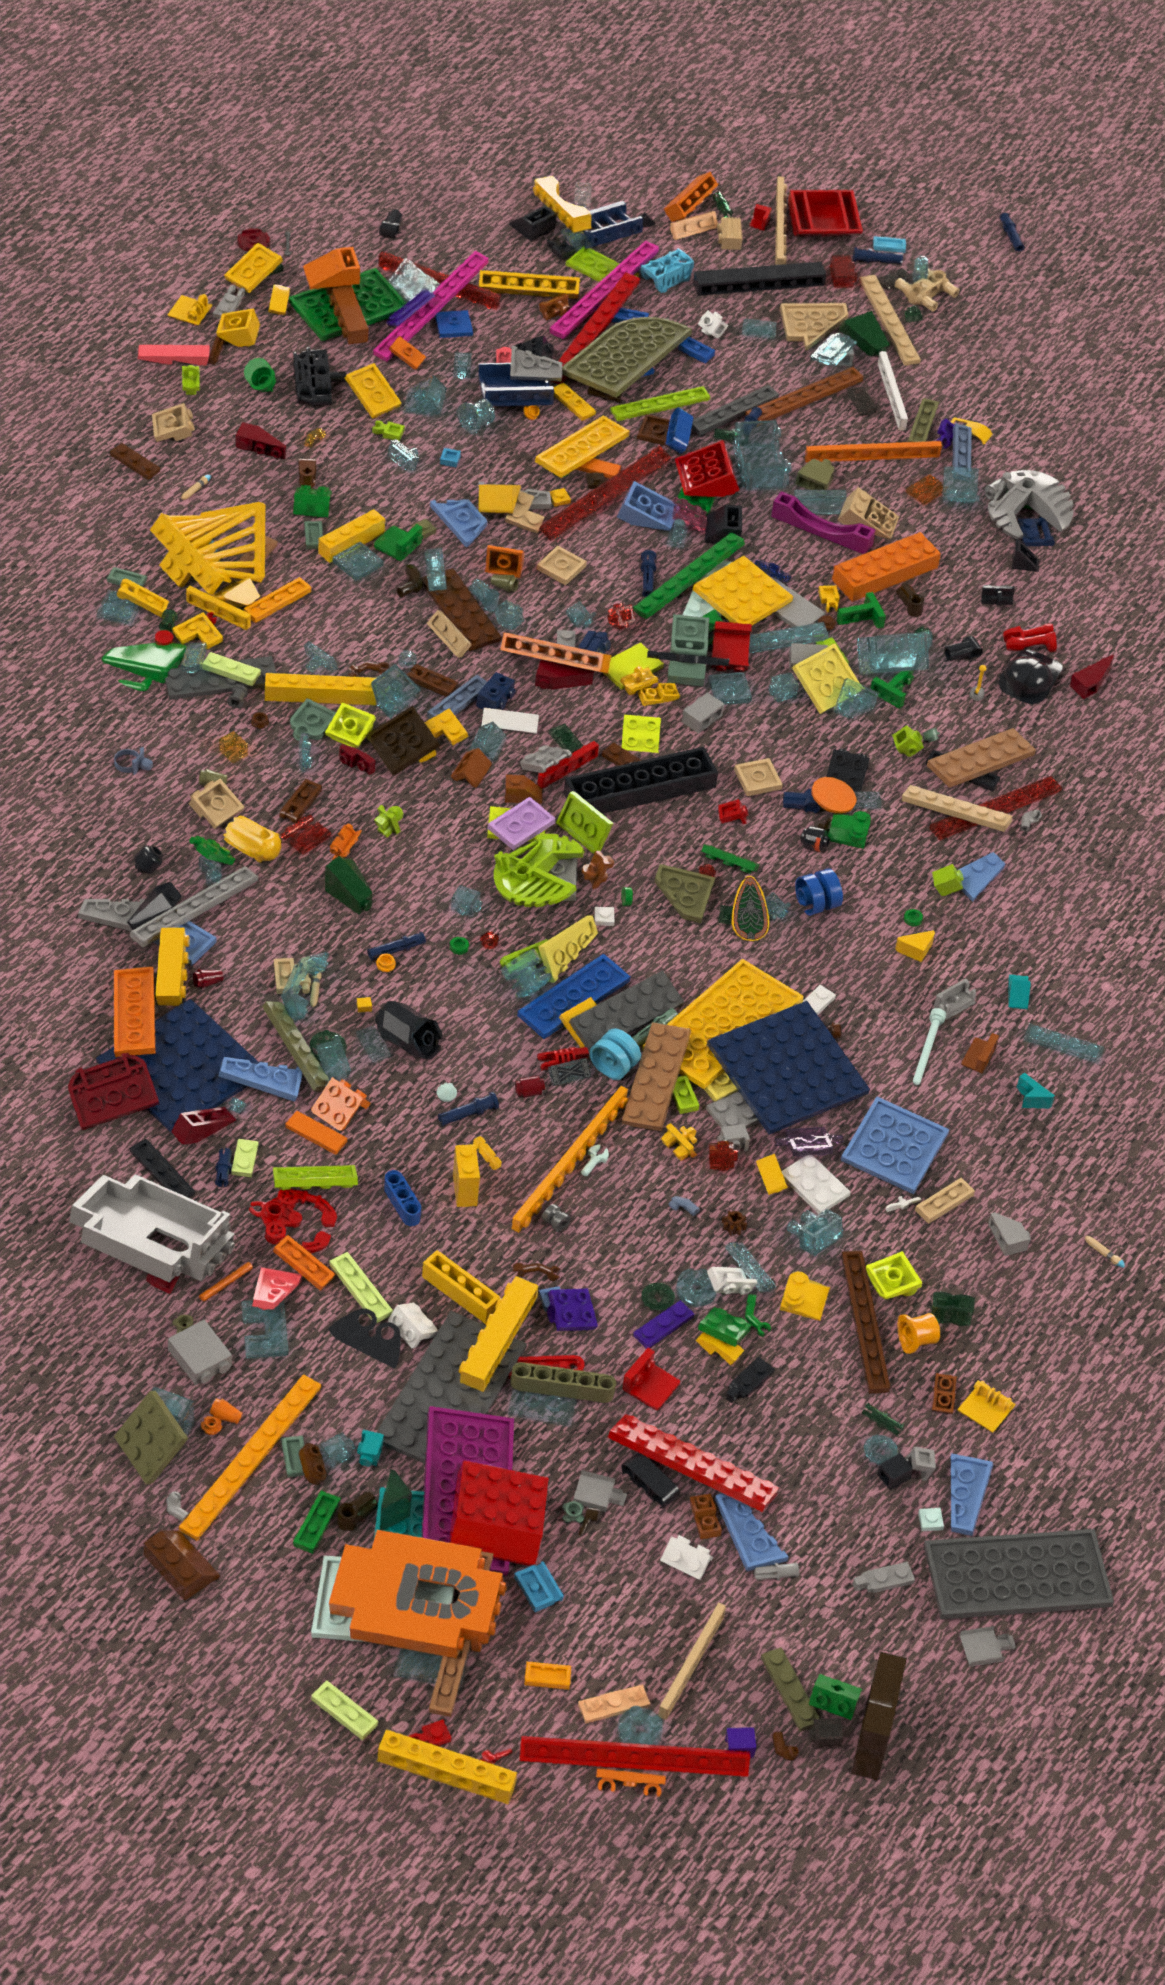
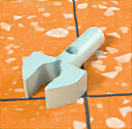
M600 1145L592 1146L588 1150V1155L591 1159L581 1171L583 1176H588L597 1163L607 1162L609 1157L607 1148L603 1154L598 1156L596 1154L600 1149Z

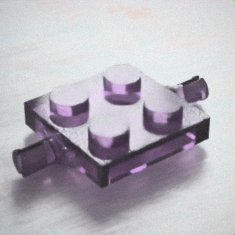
M825 1127L785 1129V1138H775L774 1144L775 1147H789L793 1156H824L826 1154H833L832 1143H843L844 1139L843 1134H829Z

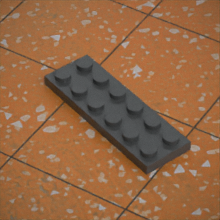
M268 656L236 660L261 669V674L253 686L204 670L202 665L170 669L168 677L165 678L169 699L232 692L233 686L237 684L245 686L247 690L265 688L266 673H277L273 658Z
M662 970L570 1019L569 1023L590 1053V1048L610 1029L616 1028L629 1034L652 1022L654 1018L663 1015L670 1008L675 1009L683 1005L684 1000Z

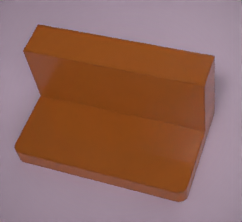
M480 748L473 749L464 754L452 773L451 778L455 781L466 778L471 786L476 788L492 763Z
M992 1033L988 1042L975 1037L961 1065L983 1074L997 1047L999 1035Z

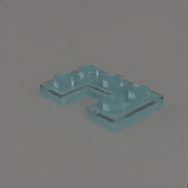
M253 1300L241 1301L243 1323L264 1322L265 1335L244 1336L246 1358L289 1356L284 1300L274 1310H262L258 1307H253Z

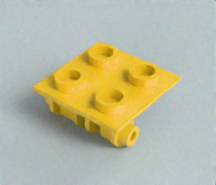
M205 294L200 295L198 300L181 295L167 316L199 325L211 309L212 304L208 303V297Z
M978 1380L974 1385L975 1389L958 1408V1411L993 1433L1016 1404L1011 1401V1398L1002 1395L1000 1391L996 1392L994 1387L991 1389L984 1381L980 1382Z

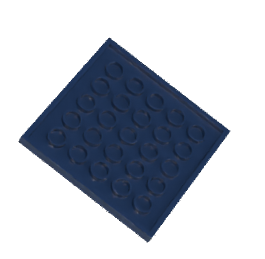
M188 999L155 1020L156 1053L135 1055L145 1061L160 1103L146 1110L170 1132L180 1113L216 1108L248 1087L218 1076L224 1057L249 1060L252 1064H259L249 1052L191 999ZM114 1047L96 1057V1062L102 1064L120 1057H115Z
M808 1001L707 1041V1046L769 1135L867 1095L870 1091V1088Z

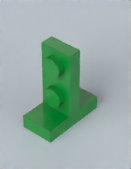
M868 592L865 595L864 604L838 609L836 621L838 625L872 619L878 629L884 627L886 615L874 593Z
M908 664L889 683L875 677L871 682L870 692L900 709L904 705L906 693L902 692L906 684L910 685L913 681L914 667Z

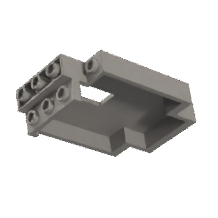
M136 1174L126 1184L102 1175L71 1208L69 1222L83 1228L81 1243L167 1282H170L175 1276H179L180 1273H184L202 1282L207 1275L210 1276L213 1273L214 1268L218 1264L220 1265L227 1254L232 1253L235 1246L233 1242L235 1233L229 1231L231 1223H229L230 1213L214 1210ZM155 1231H158L186 1244L188 1249L182 1252L174 1251L148 1238Z

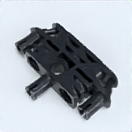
M309 346L306 351L297 354L296 351L293 352L297 403H300V400L311 404L312 408H315V405H332L331 382H347L345 380L346 371H329L327 349H310Z

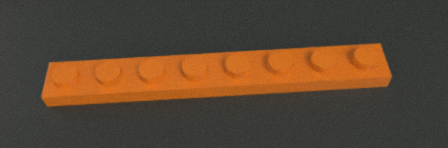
M941 441L807 446L805 461L807 463L812 459L821 462L824 459H828L833 462L940 457L942 444Z

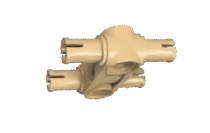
M923 264L919 265L916 271L923 278L910 285L902 280V278L897 279L895 282V287L905 293L911 304L923 305L932 312L938 307V302L931 299L933 296L944 291L955 298L960 291L959 288L950 283L944 271H931Z

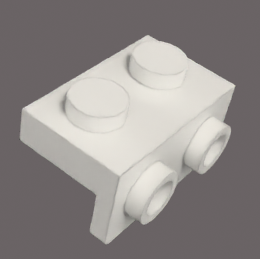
M711 1267L707 1271L715 1293H738L745 1295L750 1293L752 1288L758 1284L756 1279L746 1278L743 1268Z
M415 1303L397 1305L388 1319V1322L398 1326L400 1336L412 1349L416 1348L422 1339L433 1338L439 1331Z
M680 1535L677 1539L671 1536L660 1561L701 1580L709 1561L713 1559V1556L709 1555L710 1550L700 1545L696 1549L689 1545L690 1540Z

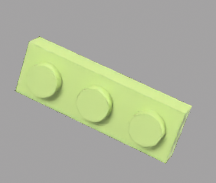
M212 652L209 653L202 663V669L250 686L255 684L261 674V669Z
M327 1680L311 1695L313 1702L362 1741L378 1726V1720Z

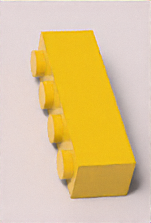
M374 509L319 538L318 553L329 563L384 534L385 518Z
M161 928L156 984V1000L158 1005L179 1006L182 1004V998H186V987L183 984L184 981H187L185 964H188L189 956L188 952H186V947L190 946V937L186 935L185 928Z
M438 1250L423 1262L422 1277L486 1324L489 1315L495 1312L496 1303L500 1298L498 1294Z

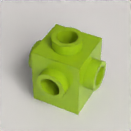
M907 725L892 735L898 752L908 757L913 756L924 748L921 734Z

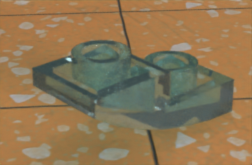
M302 732L300 737L298 754L299 768L302 773H305L307 767H311L313 757L310 756L312 743L309 742V734Z

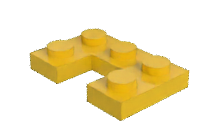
M450 708L425 722L435 738L444 734L452 746L469 737L467 731ZM432 751L418 761L422 763L437 755L436 751Z

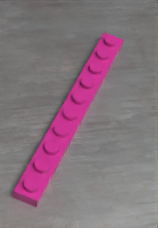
M644 241L550 327V333L561 339L568 336L600 306V303L602 304L625 272L634 275L641 269V265H645L659 252V246Z
M474 251L432 292L435 297L396 327L373 350V354L388 362L395 355L389 350L395 340L400 336L408 342L489 263V258Z

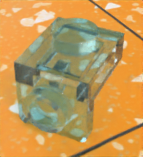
M580 601L565 611L577 628L581 626L588 627L594 622L593 618L596 615L595 611L589 614Z
M203 855L199 857V869L206 873V886L209 887L213 883L220 881L222 877L221 864L217 861L209 860Z
M774 892L765 898L771 920L775 921L777 918L781 920L789 913L788 909L791 904L789 902L784 904Z

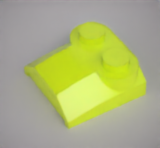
M342 702L325 734L335 741L358 748L366 735L373 730V723L376 720L375 715Z
M903 1251L866 1266V1271L872 1285L879 1296L884 1299L899 1295L912 1296L918 1288L922 1287V1281Z

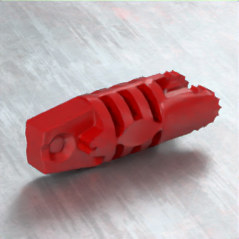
M570 1047L568 1049L537 1054L539 1061H546L541 1064V1071L550 1070V1067L555 1065L557 1067L576 1065L580 1062V1059L587 1058L588 1060L589 1058L587 1047Z

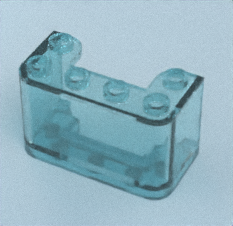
M776 420L736 422L733 452L744 491L786 489V486L789 485L788 473L791 472V462L783 459L782 452H779L778 438L781 437V427H778Z

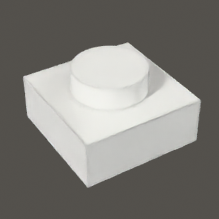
M595 907V925L614 926V907Z

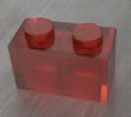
M831 255L829 268L833 287L853 288L854 282H857V273L854 272L855 263L852 262L851 255Z

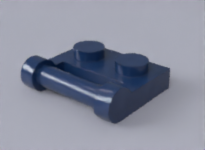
M1042 516L1040 518L1018 519V525L1023 533V538H1021L1023 544L1026 547L1053 546L1055 541L1050 533L1049 522ZM1037 526H1042L1044 539L1040 538Z

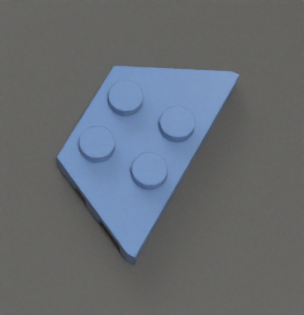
M469 499L447 500L446 503H436V500L430 501V507L465 547H468L487 527L486 518Z

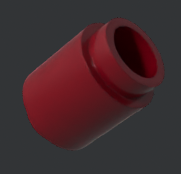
M539 1075L519 1078L518 1081H515L517 1097L523 1096V1098L542 1095V1090H545L544 1079H540Z

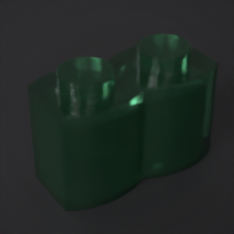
M934 1292L929 1313L936 1317L938 1323L950 1322L958 1326H968L972 1321L975 1298L964 1294L952 1295L947 1292Z

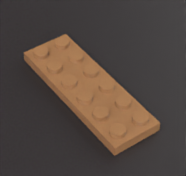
M1012 728L930 759L927 766L951 788L1034 756L1036 749Z
M652 1022L622 1118V1124L662 1131L691 1035V1029Z

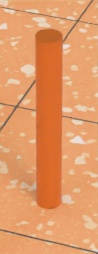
M250 1262L245 1263L201 1293L199 1298L205 1302L252 1270V1264Z

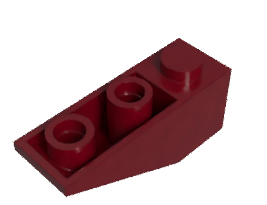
M242 422L236 433L235 447L241 450L273 456L274 458L286 459V445L260 426Z
M1114 655L1104 657L1100 661L1073 673L1070 687L1083 699L1097 693L1112 667Z

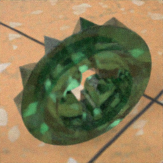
M651 1283L643 1289L641 1300L644 1302V1307H649L651 1312L653 1310L661 1312L674 1304L675 1295L673 1290L666 1284ZM656 1292L661 1298L660 1302L655 1298Z

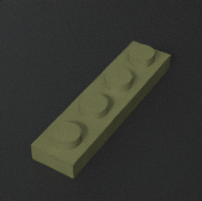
M922 398L908 442L927 441L938 409V401Z
M782 1647L761 1654V1659L799 1731L801 1732L820 1725L821 1720L814 1707L808 1705L810 1699Z

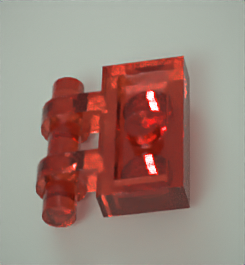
M310 814L306 817H301L295 825L288 826L281 833V837L284 840L289 837L293 838L290 840V845L302 855L331 836V832L319 822L314 825L310 824L314 821L313 816ZM302 828L305 829L302 833H298Z

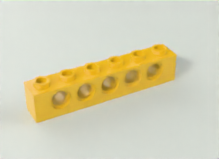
M480 270L478 292L544 297L568 294L569 298L578 299L580 278Z
M390 1730L385 1731L378 1748V1762L505 1804H509L516 1785L517 1772Z

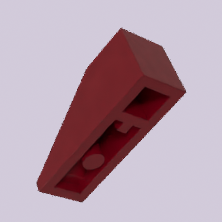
M541 659L536 672L535 686L554 690L592 685L594 671Z
M225 1106L180 1113L171 1132L182 1145L198 1143L235 1122L236 1118Z

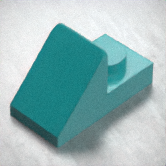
M1009 974L1008 1008L1028 1010L1031 981H1028V976Z
M1026 1073L1019 1076L1016 1088L1025 1096L1021 1108L1049 1109L1052 1107L1054 1094Z

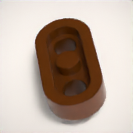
M312 1443L305 1444L299 1450L305 1478L311 1484L319 1485L327 1477L320 1449Z

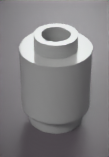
M1001 479L996 480L985 488V495L989 500L993 501L1001 484ZM1005 487L999 499L1002 498L1009 490L1007 487Z

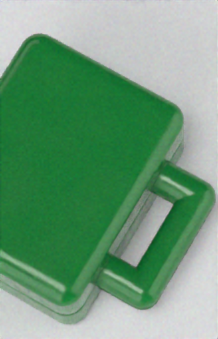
M148 643L115 647L105 653L101 660L106 664L145 677L141 683L122 679L118 681L137 691H146L149 689L152 680L165 683V678L168 677L170 669L179 666L189 648L178 643H171L169 645Z

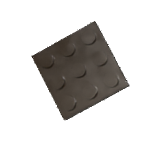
M413 705L366 735L392 776H395L440 747V744Z

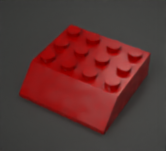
M790 190L788 210L794 236H859L863 234L854 190Z
M463 1460L457 1474L449 1543L480 1548L482 1552L492 1553L493 1559L527 1566L535 1565L543 1536L549 1478Z

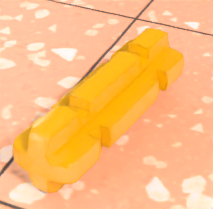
M482 1136L475 1138L473 1145L476 1144V1149H479L478 1152L487 1163H490L489 1166L493 1170L500 1168L502 1161L496 1156L491 1147L485 1143Z

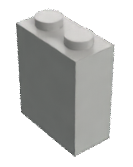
M205 1320L168 1338L169 1352L195 1385L201 1382L207 1383L211 1380L212 1376L218 1373H225L232 1366V1354Z

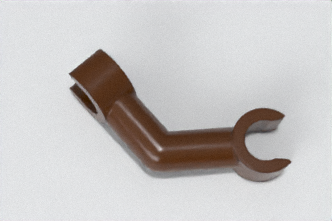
M363 662L358 666H350L348 669L352 672L348 675L350 677H357L360 672L366 669L378 671V673L386 675L389 664L386 662L379 664Z
M522 1263L513 1264V1272L518 1271V1277H524L525 1273L539 1271L546 1274L550 1281H556L560 1278V1276L554 1274L561 1270L557 1266L550 1268L541 1263L528 1265Z

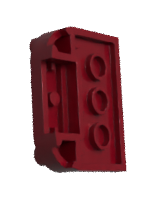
M123 1053L120 1058L84 1070L81 1067L75 1071L76 1073L68 1084V1091L81 1130L160 1104L147 1065L143 1059L135 1055H129V1053Z

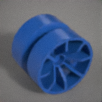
M823 869L815 872L814 875L807 874L796 879L795 891L798 902L803 906L813 905L812 909L805 910L808 916L823 912L824 909L830 910L842 905V887L836 873L832 869Z

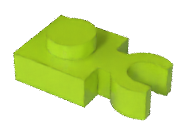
M376 420L375 426L372 427V433L383 434V438L398 442L405 431L404 425L389 421L386 425L382 421Z

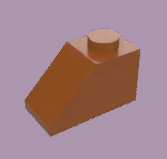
M506 775L505 803H521L531 797L538 804H542V788L525 775Z

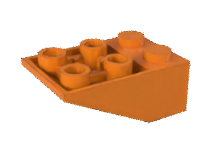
M353 247L336 248L303 266L310 289L360 284V266Z

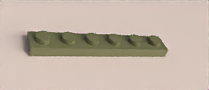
M266 1001L262 1006L311 1088L314 1092H323L330 1080L294 1024L293 1019L286 1011L285 1006L282 1002Z

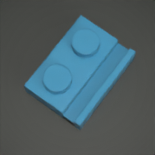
M544 1561L540 1562L537 1566L533 1565L515 1573L514 1578L534 1612L554 1605L557 1601H563L564 1595Z

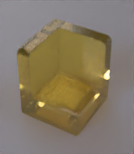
M233 731L219 739V751L230 762L235 763L248 756V744Z

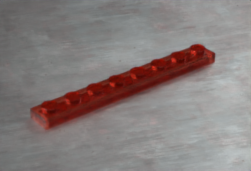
M381 251L379 254V267L395 272L398 275L406 276L414 281L422 282L428 286L437 288L449 277V275ZM467 283L456 294L457 297L465 298L487 308L498 310L500 307V294Z
M1049 776L979 804V806L1007 814L1061 792L1062 787L1052 776ZM950 816L930 824L929 829L940 841L980 824Z

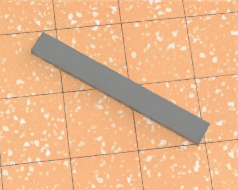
M244 866L130 932V937L139 945L145 947L160 938L161 928L180 927L258 881L259 876Z

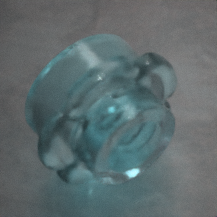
M232 1097L230 1102L228 1101V1104L231 1105L229 1109L239 1114L241 1111H246V1102Z

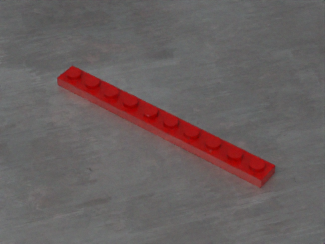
M627 272L624 273L558 360L562 362V367L603 333L639 285V277ZM562 375V381L551 382L561 384L564 383L568 379V377Z
M521 1736L519 1761L749 1777L750 1752Z

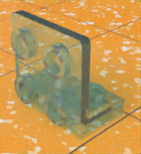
M945 466L942 501L979 503L980 495H977L979 469Z

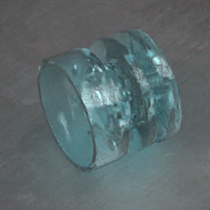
M535 949L525 952L500 970L507 982L516 979L517 982L511 987L512 991L522 988L516 993L517 999L536 993L552 979L550 973L541 976L547 970L546 966L538 969L535 967L541 961Z

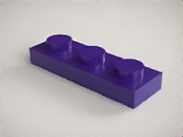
M680 1300L634 1331L633 1336L646 1349L650 1348L694 1318V1313Z

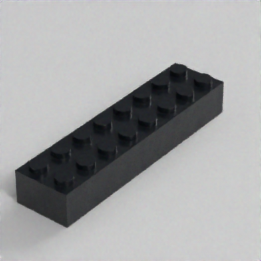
M699 747L567 777L564 783V795L567 799L569 793L574 791L601 814L716 788L718 771L705 747Z

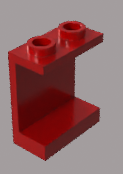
M715 622L712 657L729 659V666L711 665V668H715L717 671L733 669L736 673H743L744 670H748L752 624Z

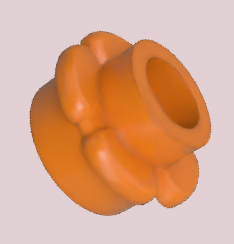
M207 1416L201 1422V1429L207 1435H215L221 1431L222 1421L219 1418Z

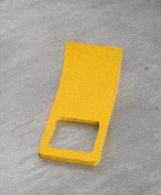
M959 418L951 420V423H954L956 420L967 423L966 426L972 427V435L981 440L983 444L993 435L991 430L983 424Z

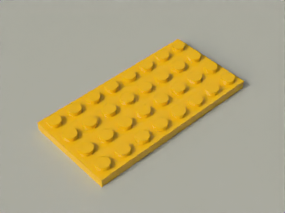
M744 959L740 960L667 1024L691 1029V1035L679 1074L682 1076L686 1075L691 1082L705 1089L724 1072V1069L707 1046L709 1039L802 1003L804 996Z

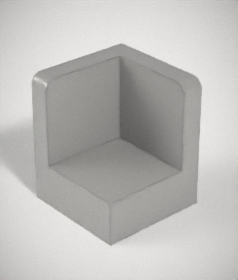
M914 1447L905 1458L911 1462L913 1470L921 1471V1478L924 1481L936 1469L934 1450Z

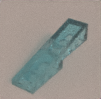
M442 548L424 550L429 591L447 589Z

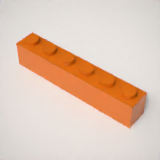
M506 632L503 634L500 650L603 673H608L612 656Z

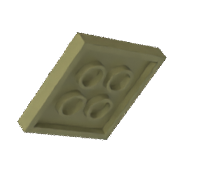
M149 1391L114 1436L146 1485L154 1483L188 1440V1437L156 1391Z

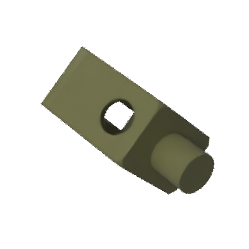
M812 459L798 471L796 485L826 496L833 480L835 468L828 459H824L822 462Z

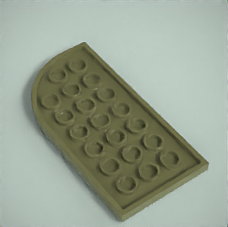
M639 317L621 321L607 329L562 367V375L617 398L692 334V328L672 320L657 317Z

